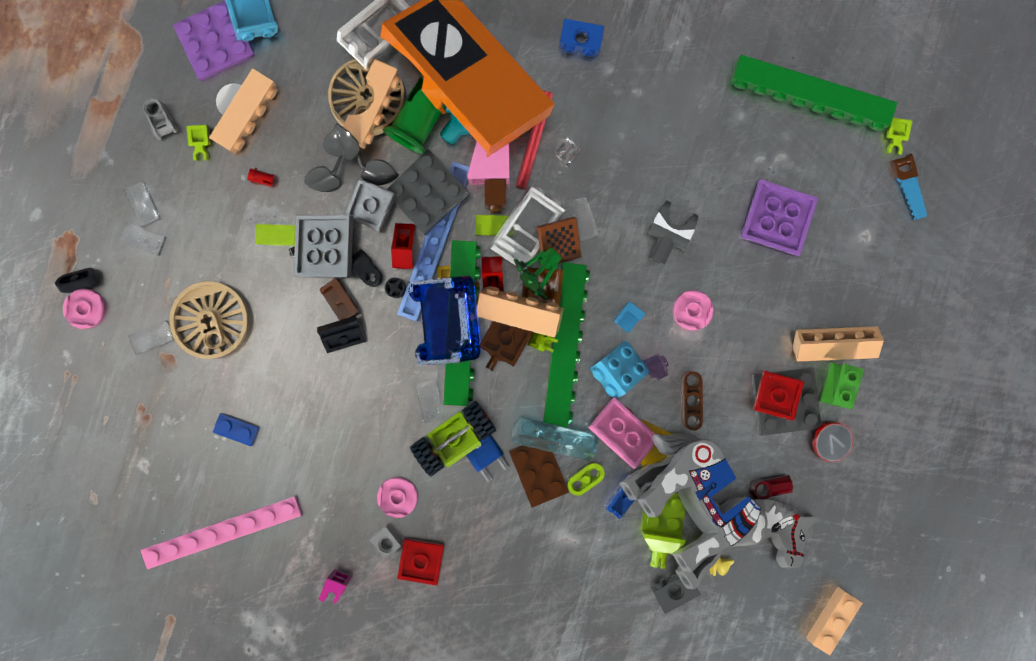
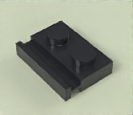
M357 316L317 327V333L320 335L327 353L366 342L365 334L358 322Z

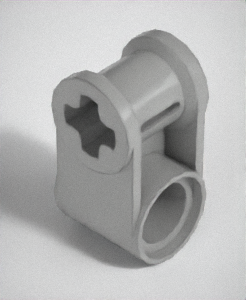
M149 98L144 102L143 111L150 123L153 134L158 140H161L162 136L171 132H178L177 126L165 104L154 98ZM158 104L159 109L153 114L152 108Z

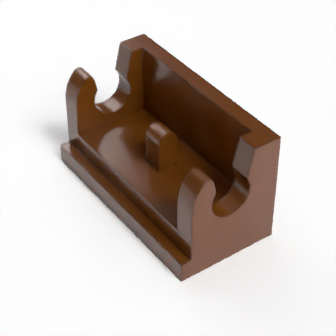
M334 278L320 288L321 294L339 320L361 313L338 278Z

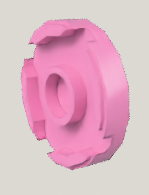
M77 289L73 291V293L66 297L63 304L64 317L73 327L79 329H89L97 326L103 320L106 312L102 296L90 289Z
M691 290L677 297L673 304L672 312L674 320L679 326L686 330L695 331L704 328L710 323L713 318L714 308L706 294L701 291Z
M392 477L386 480L379 488L377 494L379 507L387 516L393 518H403L410 514L418 501V492L414 484L403 477Z

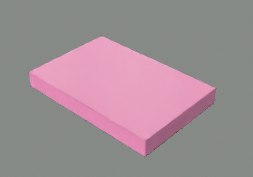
M615 397L610 400L588 427L633 469L638 467L655 445L652 440V436L655 433Z

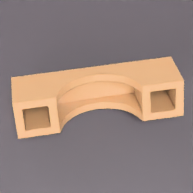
M374 59L366 76L368 85L374 91L373 103L368 110L361 114L348 115L343 125L356 138L359 146L364 149L367 144H371L374 138L373 130L376 125H380L383 118L381 113L384 107L387 108L390 104L392 89H396L400 82L398 69Z

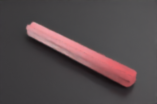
M544 91V93L552 100L553 93ZM546 119L532 127L516 187L520 189L527 188Z

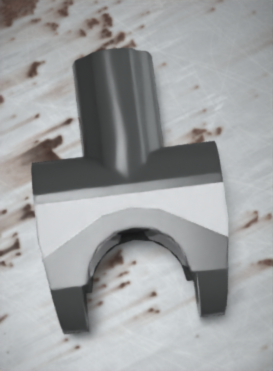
M667 200L654 217L647 234L657 238L648 258L664 266L673 247L685 251L698 221V215L693 213L689 221L684 225L678 226L673 224L669 218L671 202Z

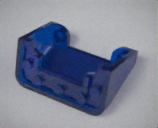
M470 276L409 282L410 297L413 301L420 302L424 333V343L419 344L415 351L417 365L461 363L479 358L481 347L475 287Z

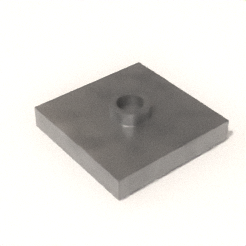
M359 178L346 215L354 216V221L383 232L397 194Z

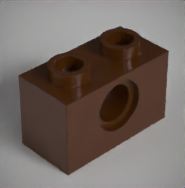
M485 179L484 205L485 209L489 210V213H502V210H506V180Z

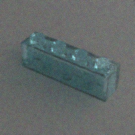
M519 417L514 423L511 443L589 461L596 455L598 436L592 433Z

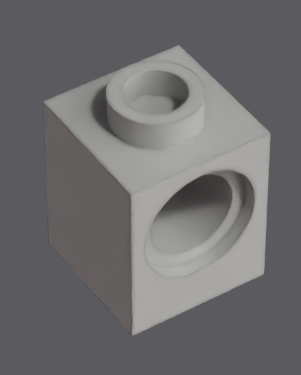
M386 524L369 539L384 559L389 555L392 558L398 554L403 543L389 524ZM383 539H391L393 546L386 547L383 544Z

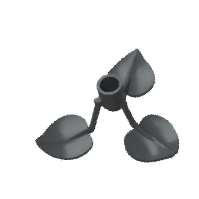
M337 123L323 142L325 151L332 156L338 157L334 169L330 172L325 166L315 167L307 173L304 183L309 188L320 192L335 190L339 186V178L334 174H336L343 157L351 160L357 156L360 167L363 169L361 178L375 185H385L392 182L398 177V173L388 162L381 159L370 160L364 165L358 141L348 130Z

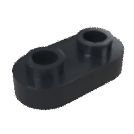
M85 268L60 276L55 281V285L59 292L71 293L77 289L92 287L98 280V275L93 268Z

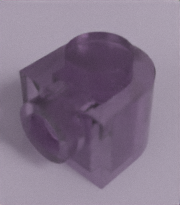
M657 353L643 360L644 365L649 370L651 379L656 377L657 380H660L669 375L667 372L669 364L664 355L660 356Z

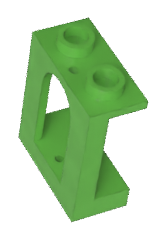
M829 362L818 401L853 410L864 369L845 363L842 366Z

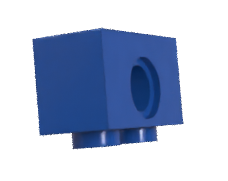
M564 19L559 48L567 53L582 52L583 55L588 57L599 55L604 26ZM582 35L587 41L579 43L576 37Z

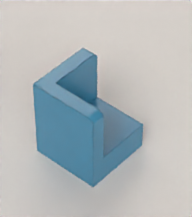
M629 301L614 318L613 322L629 333L637 322L645 316V313Z

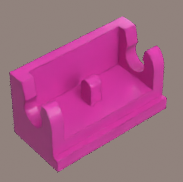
M333 570L327 577L318 600L324 602L328 597V593L333 592L335 594L333 603L335 604L351 582L352 576Z

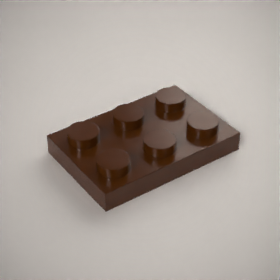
M547 436L509 450L531 508L569 493Z

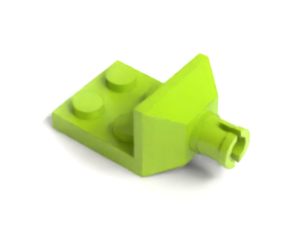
M676 492L668 499L662 513L657 517H648L643 509L640 533L652 551L650 566L655 568L660 566L661 569H665L668 553L672 554L685 545L686 540L682 536L686 509L679 494Z

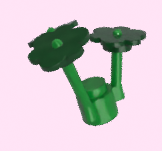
M549 248L546 252L542 250L536 257L526 263L523 261L519 262L517 258L513 261L521 273L520 279L527 289L536 296L547 300L548 297L544 295L546 291L543 288L553 272L558 268L557 264L561 260L560 255L554 249ZM541 259L539 262L542 266L534 274L529 273L527 267ZM545 269L549 270L547 275L543 279L542 283L540 284L538 282V276Z

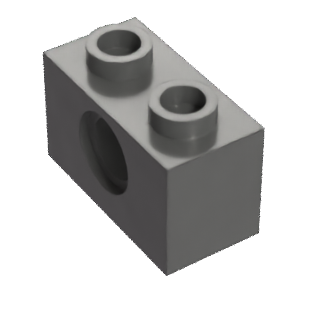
M673 572L672 576L666 580L664 578L659 579L651 587L665 614L701 595L698 588L686 589L676 572ZM672 586H680L677 593H670Z

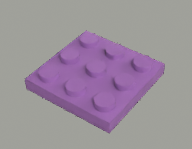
M225 0L173 24L195 74L200 81L255 56L249 41H237Z
M760 179L740 238L788 254L800 256L818 197Z

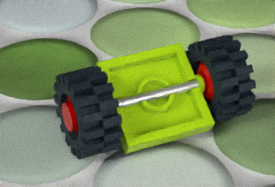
M474 401L462 410L464 415L459 411L427 434L434 447L431 446L425 437L410 446L411 452L414 454L413 456L428 476H433L445 466L449 468L481 445L473 430L477 432L482 440L497 431L477 401Z

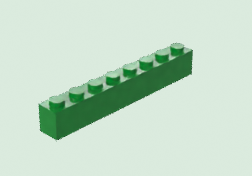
M740 55L736 60L730 83L735 84L736 88L752 89L758 95L768 94L778 101L788 100L797 107L807 106L812 108L814 112H827L837 119H850L853 124H866L876 131H882L891 126L898 103L745 55Z
M452 240L443 405L468 406L469 401H473V389H470V381H474L475 369H471V360L475 361L476 348H472V340H476L477 328H473V320H477V316H475L477 308L474 307V299H478L479 287H475V279H479L480 267L476 266V258H480L481 246H477V241Z
M562 262L561 265L563 279L559 307L564 308L559 331L553 337L558 342H552L553 353L551 352L543 417L544 426L568 428V423L572 424L573 412L570 411V405L575 403L576 391H572L573 383H577L578 379L575 363L580 361V351H577L578 343H582L583 331L579 329L580 322L584 323L585 319L582 303L587 301L588 290H584L585 282H589L590 270H586L587 265Z

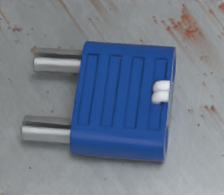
M491 435L484 440L481 439V445L466 455L477 472L480 471L487 482L492 480L493 477L486 466L495 460L499 462L503 470H506V467L509 468V464L502 456L504 454Z

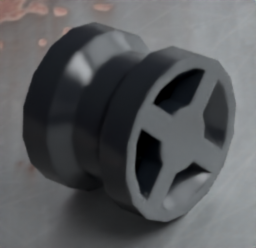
M393 277L386 281L385 292L388 296L400 298L405 294L406 284L403 280Z

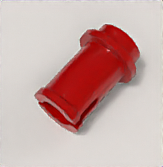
M250 168L247 180L251 181L252 184L256 182L272 187L275 175L258 171V168Z

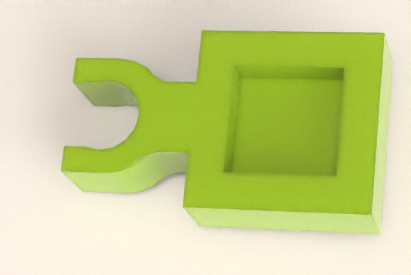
M892 119L891 126L888 127L886 138L892 139V141L888 145L886 153H891L893 146H897V154L902 155L903 146L901 143L902 140H909L913 120Z
M209 125L186 126L188 146H195L193 161L199 160L198 154L200 152L203 154L204 160H209V154L205 149L206 145H211Z
M533 332L527 345L542 352L546 349L553 353V349L550 348L552 342L557 343L558 340L551 336Z

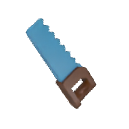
M912 153L907 154V157L892 160L891 167L894 178L901 183L900 188H903L904 198L908 199L907 204L910 205L909 209L912 210L913 220L926 217L927 212L917 179L918 172ZM909 164L910 171L903 172L899 170V167Z

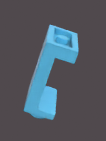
M225 0L237 41H250L259 36L266 38L277 33L278 24L274 20L269 0Z

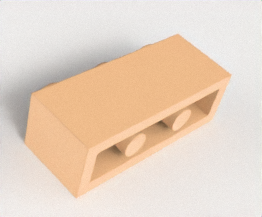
M837 587L806 639L815 647L831 655L863 603L840 587Z

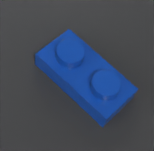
M219 413L213 433L251 447L253 446L259 426L224 413Z

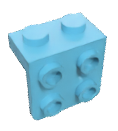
M627 341L622 342L606 357L589 368L595 379L604 387L606 393L611 398L615 397L616 399L630 391L649 374V368Z

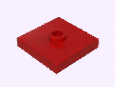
M763 370L753 410L794 421L805 381Z
M405 537L397 579L437 586L445 544Z

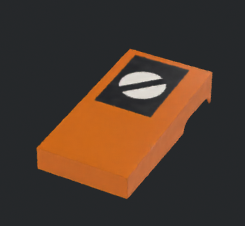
M421 0L382 23L381 39H385L415 65L424 76L422 85L424 94L436 109L446 114V111L442 108L444 103L487 152V158L550 116L554 102L461 0Z

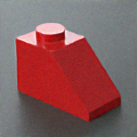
M395 223L391 246L392 268L413 269L415 224Z
M502 256L482 257L483 289L492 286L504 292Z

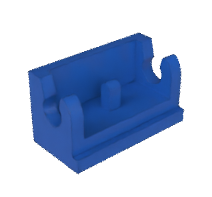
M620 485L605 504V508L621 519L635 500H629Z

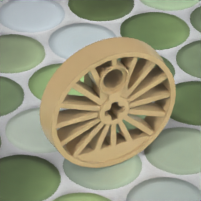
M353 59L343 64L331 79L328 89L329 106L334 118L342 127L345 123L342 119L354 109L355 111L352 115L361 114L368 110L373 103L374 91L368 83L366 84L363 74L369 72L372 63L365 69L356 59ZM351 71L359 72L362 86ZM347 73L356 86L342 79V75ZM401 78L396 89L393 88L391 92L401 91V98L392 97L390 103L400 104L399 108L395 110L390 106L384 107V110L394 116L388 121L383 114L382 120L384 124L378 127L377 125L373 130L374 136L384 133L382 129L385 126H391L406 100V91ZM338 82L352 91L335 89V86ZM333 94L348 96V98L333 101ZM368 94L371 96L368 97V100H364V98H366ZM350 104L338 114L335 111L334 107Z
M205 281L187 287L178 295L172 305L169 322L175 341L185 352L198 358L214 359L233 352L241 345L248 333L250 317L245 301L235 290L222 283ZM222 292L215 304L216 294ZM228 292L231 293L234 297L221 307ZM238 301L240 309L224 313ZM192 302L200 312L185 305V303ZM180 308L185 309L186 311L196 315L197 317L179 316ZM239 313L243 314V321L223 319ZM209 317H212L213 320L210 321V323H207L206 320H208ZM178 320L197 321L183 327L178 326ZM222 323L243 325L241 333ZM198 327L183 339L180 332ZM224 330L238 337L234 344L225 334ZM200 333L196 343L191 348L187 343ZM215 334L219 337L217 345H214L212 342V337ZM204 341L205 353H200L198 350ZM227 344L229 348L223 351L222 347ZM211 349H217L218 354L211 355Z

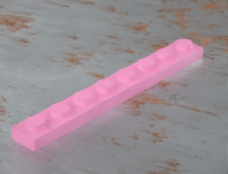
M297 496L152 545L142 549L141 553L146 568L150 569L300 517L303 514Z

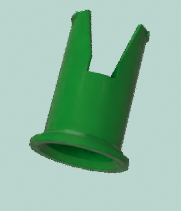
M421 77L409 93L391 126H385L382 129L393 141L418 154L425 153L423 144L442 113L439 109H436L422 91L423 78Z

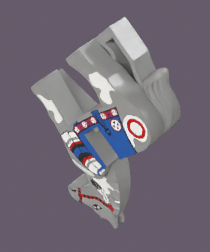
M685 433L653 435L652 440L661 454L667 456L654 464L642 466L619 482L629 500H638L648 517L660 515L668 499L675 492H678L689 516L703 532L698 540L672 553L679 564L675 572L686 589H696L700 585L705 572L714 566L727 548L752 546L771 537L774 546L778 549L776 560L780 567H800L803 563L805 542L813 535L812 525L819 520V517H806L801 511L787 504L767 499L752 500L748 496L729 498L719 505L715 499H712V496L737 478L716 444L700 440L693 435ZM649 486H651V487L643 494V492L645 491V489L648 488Z

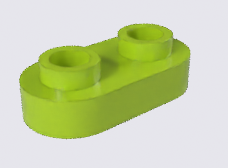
M596 462L589 463L569 478L567 483L569 491L576 496L586 493L603 480L605 475L603 467ZM592 469H596L598 473L597 475L592 476L590 475V471ZM580 481L581 486L579 488L574 487V482Z

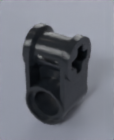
M359 249L352 256V271L366 285L371 287L379 286L383 281L382 273L373 264L369 256L362 249ZM370 273L374 274L375 281L370 280Z

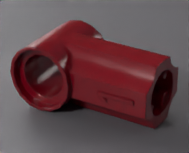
M790 475L763 480L756 479L750 483L749 491L754 497L768 499L773 496L793 493V483ZM763 484L764 491L762 494H758L757 488Z

